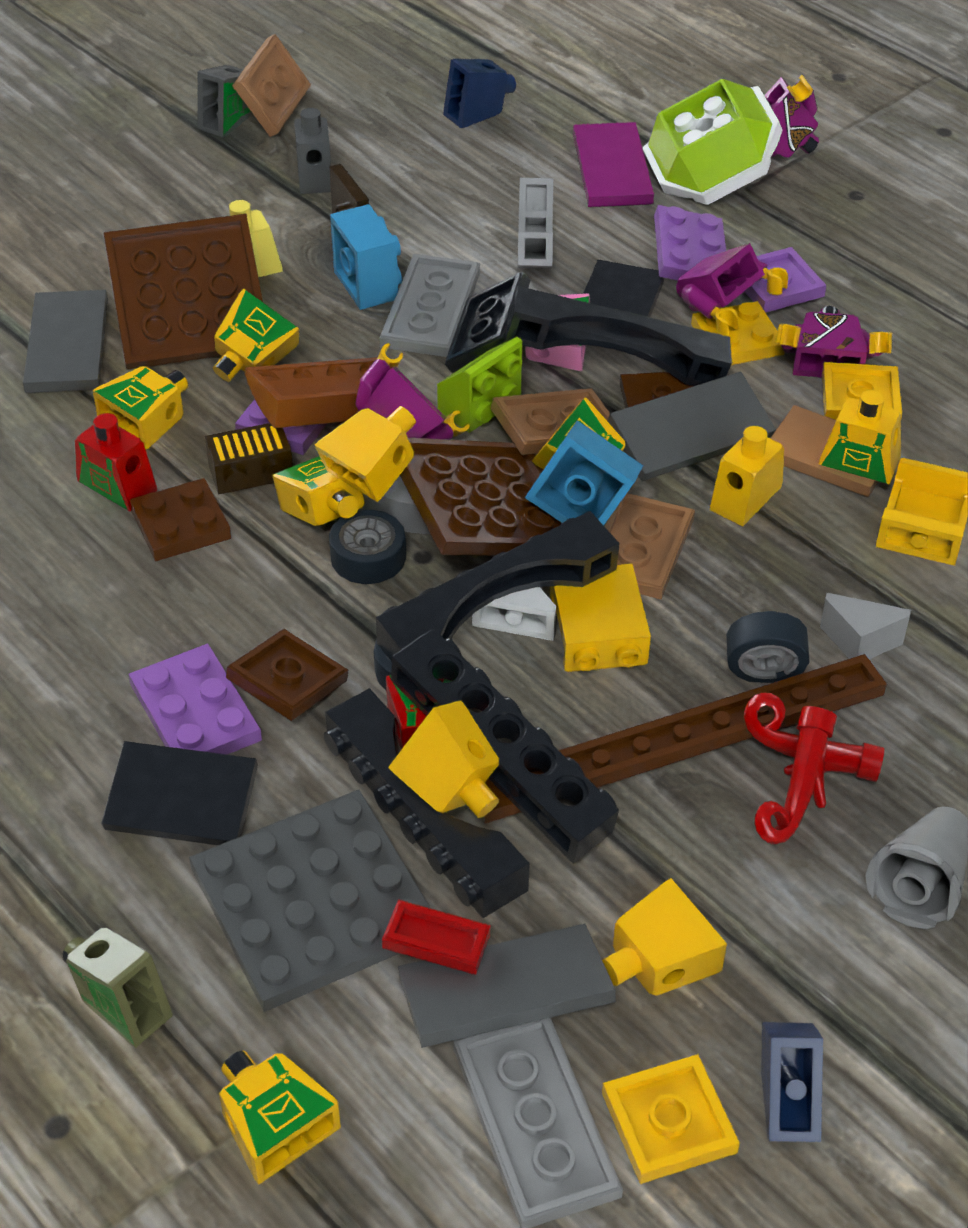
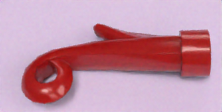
M760 693L753 696L748 701L744 710L747 730L765 746L795 758L799 735L778 731L783 723L786 712L782 700L772 693ZM763 706H770L774 710V716L772 720L763 725L758 719V711ZM828 740L824 771L854 774L856 778L876 782L881 771L885 749L884 747L864 742L861 746ZM793 764L784 768L785 775L792 774Z
M804 706L801 709L797 725L800 734L785 805L783 807L777 802H764L755 814V829L758 835L767 843H783L794 835L801 824L812 793L817 808L822 809L826 806L824 788L825 753L828 738L833 736L837 715L827 709L814 706ZM772 815L775 816L777 821L775 828L771 824Z

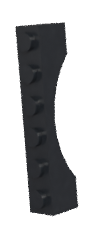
M521 286L516 287L507 316L506 342L518 337L522 340L523 346L540 350L565 345H590L615 349L651 362L669 372L684 384L692 386L727 376L732 364L729 336Z
M591 511L576 518L567 519L560 526L542 535H535L526 543L508 552H501L490 561L472 570L462 571L455 578L435 588H428L419 596L399 606L388 608L376 617L377 644L392 662L393 655L432 628L444 639H451L468 618L495 599L535 587H584L617 569L619 542Z
M370 688L325 712L327 731L324 732V739L329 750L335 756L341 755L348 763L351 774L359 784L365 783L370 788L380 809L386 814L390 812L397 819L406 839L412 844L418 843L426 853L427 860L437 874H445L453 884L456 895L464 905H472L479 915L485 918L528 891L530 863L502 832L477 827L454 818L446 812L436 811L388 768L397 756L395 751V715Z

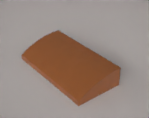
M377 357L246 367L245 376L259 408L274 428L345 422L359 412L355 402L360 379L372 363L377 360Z

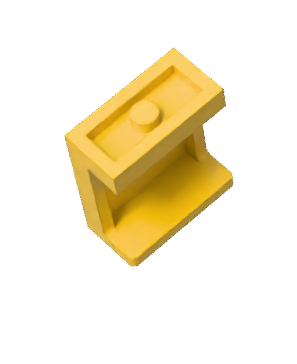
M901 458L889 501L882 516L876 547L955 566L968 518V472Z
M633 563L617 565L615 571L584 587L550 586L549 598L556 605L564 647L563 665L566 672L633 667L648 663L651 635Z

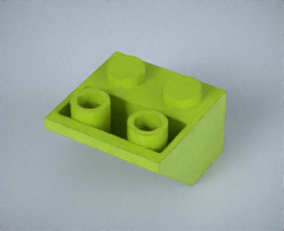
M515 337L488 350L437 384L438 409L443 415L447 417L452 412L459 410L461 413L454 417V423L461 428L469 423L470 427L467 432L471 433L495 416L490 409L493 398L521 395L522 340Z

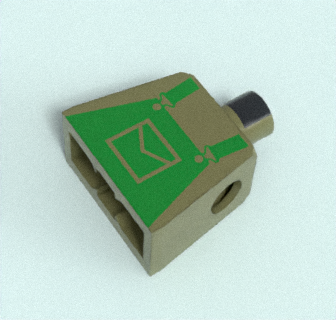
M108 928L99 929L87 940L83 937L74 938L66 945L63 951V960L70 969L81 999L133 1047H138L173 1016L152 955Z

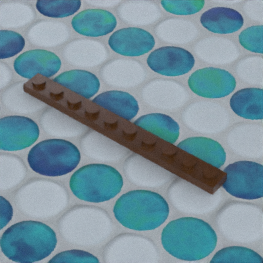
M866 654L559 751L566 758L574 759L582 768L584 776L598 788L753 738L746 727L744 710L748 701L757 694L772 693L782 700L786 712L783 723L779 728L781 729L798 723L801 709L804 706L820 707L833 712L883 696L887 683ZM763 706L758 711V719L763 725L772 720L774 716V710L770 706ZM536 768L527 769L528 771L534 774L544 773L540 769ZM489 779L486 780L485 784L496 795L499 802L492 811L482 817L485 824L521 812Z

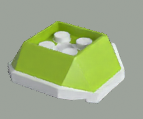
M720 79L659 112L650 140L642 148L664 193L681 198H693L695 202L708 205L767 174L771 164L770 157L778 145L783 130L759 86L749 88Z

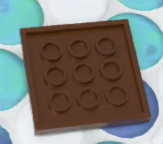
M247 214L104 232L126 370L221 356L215 350L214 337L239 293L245 289L263 302Z
M408 438L414 451V456L400 474V477L442 555H497L501 552H508L526 543L531 537L542 535L562 524L525 498L543 469L532 462L535 454L521 455L515 444L509 442Z

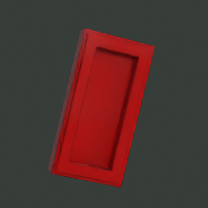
M398 899L382 938V948L476 975L490 937L491 925Z

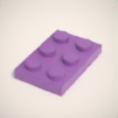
M657 206L654 221L659 277L678 280L703 259L726 251L722 218L709 213L699 214L685 211L675 206Z
M209 644L129 673L130 685L166 747L230 754L262 741L260 727L233 683L226 678V672Z

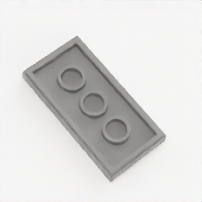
M413 254L379 337L380 348L389 343L391 344L389 349L447 357L467 299L472 296L480 274V263Z
M551 1018L453 1041L454 1053L520 1228H531L622 1198L623 1188Z

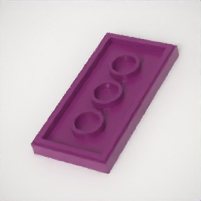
M636 122L573 125V138L588 207L649 205L654 203V191Z

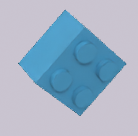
M370 204L330 214L334 272L358 308L362 310L394 301L398 293V285L402 283L401 272L397 264V256L401 254V247L397 236L389 232L383 217L378 216Z
M577 420L525 498L561 523L591 511L604 525L635 483L643 465Z

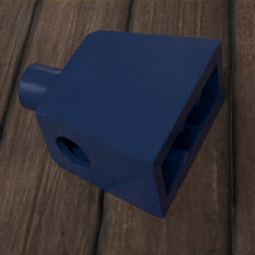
M451 59L443 115L462 129L500 114L503 109L505 94L513 93L516 89L514 76L507 74V71L488 59Z

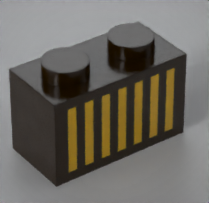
M271 423L205 436L208 464L218 495L273 484V474L293 467L292 452L284 429L274 428Z

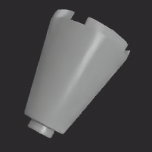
M951 807L935 808L875 853L869 862L865 874L867 889L872 899L876 894L885 905L883 912L890 918L909 927L928 929L935 927L937 922L946 919L948 921L954 916L961 902L968 861V818L960 811Z

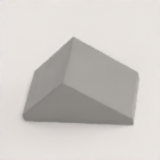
M827 593L820 628L849 659L866 654L868 659H871L903 645L911 610Z

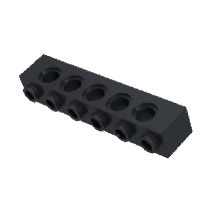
M432 628L392 656L391 681L426 716L434 707L460 700L467 709L476 708L482 711L477 713L469 712L499 757V765L488 779L573 864L614 831L619 809L616 807V803L611 795L604 789L596 788L584 776L580 765L574 759L566 758L553 745L551 738L542 728L534 727L522 715L519 706L510 697H503L492 686L487 674L478 667L474 668L462 656L458 646L451 639H444ZM439 679H447V680H450V681H452V682L444 683V682H440V681H438V680H439ZM498 738H507V739H510V740L513 741V742H511V743H503V742L498 741L497 739H498ZM536 768L540 769L544 773L534 774L528 771L527 769ZM568 799L573 801L576 805L567 806L562 804L558 800Z

